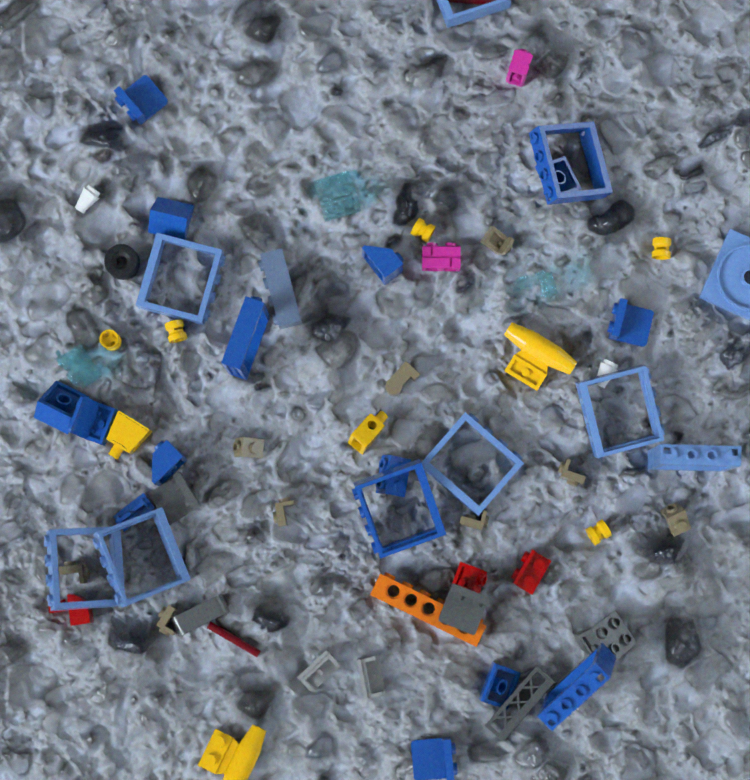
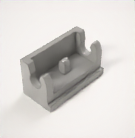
M326 650L297 678L313 693L341 664Z
M378 655L357 659L364 700L386 694Z

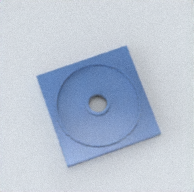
M732 229L728 230L699 295V298L749 321L750 284L744 280V274L750 271V237Z

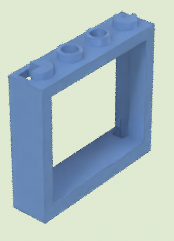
M437 0L447 28L509 9L511 6V0H496L453 14L448 0Z
M156 233L136 306L139 309L204 326L205 321H208L211 310H209L210 303H214L216 292H214L215 286L220 283V268L225 265L226 256H224L223 250ZM165 243L215 255L198 315L148 302Z
M638 365L575 382L594 457L601 458L664 441L665 428L663 424H660L659 416H661L659 406L655 404L656 391L654 387H651L649 379H652V375L646 365ZM638 373L653 435L603 448L587 386Z
M465 412L421 463L424 471L471 512L479 516L524 462L521 461L523 458L520 454L507 449L508 444L501 438L497 440L492 436L493 431L487 426L482 427L477 423L479 420L472 413L468 415ZM465 421L515 464L480 505L476 504L429 463Z
M660 444L648 450V470L725 472L741 467V446Z
M162 507L93 534V544L101 553L100 562L103 568L106 567L109 574L107 575V580L116 592L114 598L116 603L121 605L122 608L191 580ZM153 518L177 579L127 599L103 537Z
M108 527L50 529L46 532V535H44V547H47L45 566L48 567L49 573L46 575V586H49L50 594L47 595V601L51 611L121 606L116 603L114 598L116 592L113 586V599L60 603L56 536L93 535ZM120 530L109 535V549L111 559L125 592Z

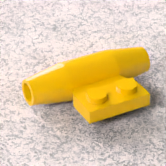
M512 322L504 334L521 349V351L513 356L505 372L536 391L547 376L548 366L570 375L577 364V361L560 346L531 329Z
M252 724L238 744L234 737L215 729L198 766L214 774H224L223 780H248L260 755L266 730Z

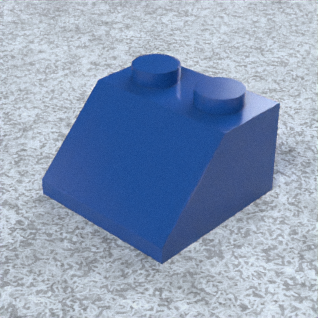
M366 245L362 247V257L384 285L403 272L404 259L398 252L395 253L389 248Z
M56 380L37 401L34 418L68 434L69 421L73 417L76 403L81 396L90 397Z
M168 440L159 442L154 448L156 451L152 454V482L158 486L164 484L188 460Z

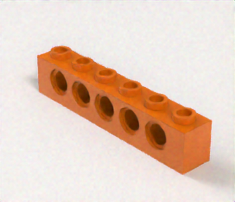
M387 572L384 575H379L370 594L371 596L477 647L487 626L483 624V619H481L475 635L439 622L438 619L445 603L444 600L438 598L435 601L429 598L430 593L422 589L419 592L413 590V585L410 583L394 581L396 577ZM391 585L399 588V594L395 597H391L388 594V588ZM408 594L416 596L417 601L414 605L406 603L405 598ZM428 602L434 605V611L431 614H426L423 611L424 604Z

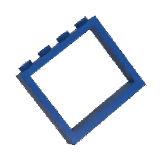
M594 121L541 125L529 132L534 159L537 163L539 178L542 182L547 205L603 199L613 193ZM579 132L594 189L561 193L546 135Z
M245 296L221 362L230 375L244 380L248 379L270 319L266 305L262 302L263 299L251 296V298Z
M420 459L353 482L355 488L351 490L355 500H360L361 506L358 507L362 518L366 517L368 524L364 526L368 536L372 535L374 539L371 545L374 554L379 553L380 559L446 535ZM415 469L435 527L382 546L362 488Z
M603 643L599 645L547 693L537 717L553 731L611 678L617 657ZM600 673L605 677L602 681L597 678Z

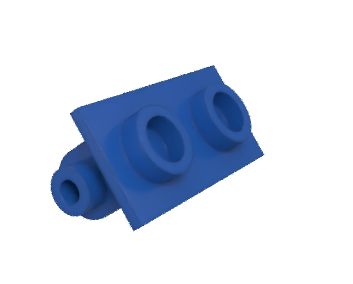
M142 493L116 513L113 518L116 524L148 513L155 509L148 497Z

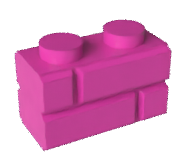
M517 49L514 51L506 77L507 83L519 87L524 86L533 57L528 50Z
M434 242L426 243V246H422V271L460 272L461 247L456 246V243H445V246H437V243Z

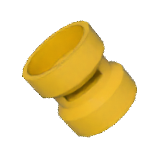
M419 217L410 234L415 237L422 236V241L428 243L436 226L433 224L427 225L425 220Z
M667 237L653 238L652 245L654 250L652 251V258L657 260L670 259L671 252L669 247L671 246L672 239Z
M182 319L164 324L166 331L169 333V343H178L188 339L186 332L183 330L184 322Z
M108 329L100 334L99 340L104 348L109 351H116L120 348L122 340L114 330Z
M602 519L596 522L595 526H589L585 529L586 534L595 546L603 538L607 539L612 536L611 531Z

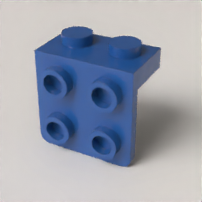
M143 75L125 91L120 86L113 90L117 96L114 98L121 107L125 106L128 110L126 112L133 121L137 120L140 125L168 104V99L147 75Z
M620 298L617 303L614 302L611 314H614L608 325L607 332H610L608 339L645 347L654 312L649 309L627 304V299Z
M81 396L76 403L73 417L69 421L68 432L105 446L108 433L119 410Z
M450 737L420 739L411 742L415 780L444 778L446 780H454V775H458L457 762L453 763L452 755L456 754L455 742H451Z

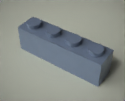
M282 248L260 254L261 260H258L260 271H264L266 278H263L265 289L270 291L271 296H267L270 307H274L275 314H272L274 324L279 325L280 330L302 324Z

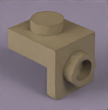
M490 226L480 242L495 254L506 255L511 251L515 239L505 236L497 228Z
M235 438L233 443L234 457L263 459L264 439Z
M567 458L565 462L561 461L558 468L559 478L567 480V484L578 487V484L583 485L586 476L568 470L571 459Z
M290 497L279 499V503H275L276 512H273L274 523H278L279 527L287 526L284 507L295 505V501H290Z
M678 502L669 504L660 510L666 518L670 532L674 537L692 529L685 509Z
M76 561L64 562V566L59 567V575L79 573L80 584L88 583L87 579H90V571L86 564H76Z
M173 605L162 608L158 615L160 619L156 626L160 627L159 631L168 637L170 634L175 635L177 633L176 630L168 626L178 609Z

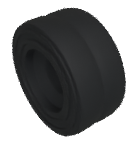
M118 244L107 251L104 265L114 278L127 280L134 277L139 271L140 258L132 247ZM122 257L127 258V264L124 267H119L117 264L118 260Z

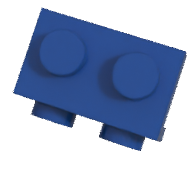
M382 455L379 462V473L411 462V459L393 455ZM409 471L376 483V493L405 497Z

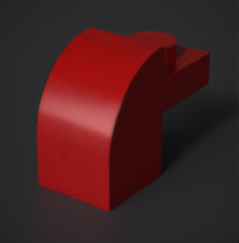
M67 594L68 602L88 601L81 595ZM66 599L60 600V603L66 602ZM50 606L48 607L49 613L69 611L71 626L94 622L92 608L51 611Z

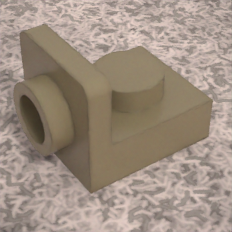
M483 510L480 521L476 520L477 516L466 514L465 517H460L459 524L482 530L483 527H487L489 516H486L487 511Z

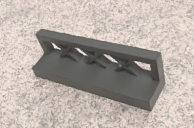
M536 666L485 726L504 742L555 684V681ZM537 672L546 679L541 686L532 685V677ZM533 688H538L537 691L533 694ZM522 689H531V697L528 701L519 700V692ZM520 703H525L524 706L520 709ZM509 704L518 705V712L515 716H506V707ZM507 718H512L507 724ZM496 719H504L505 727L500 733L491 726Z

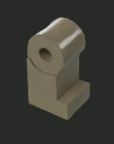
M406 361L386 382L385 389L387 394L393 397L398 396L402 391V387L410 379L415 382L420 377V374Z

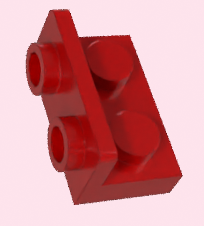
M530 549L529 552L525 551L520 560L523 563L520 569L516 567L511 578L513 579L512 584L533 595L551 560Z
M460 562L453 583L480 594L482 586L487 581V572Z

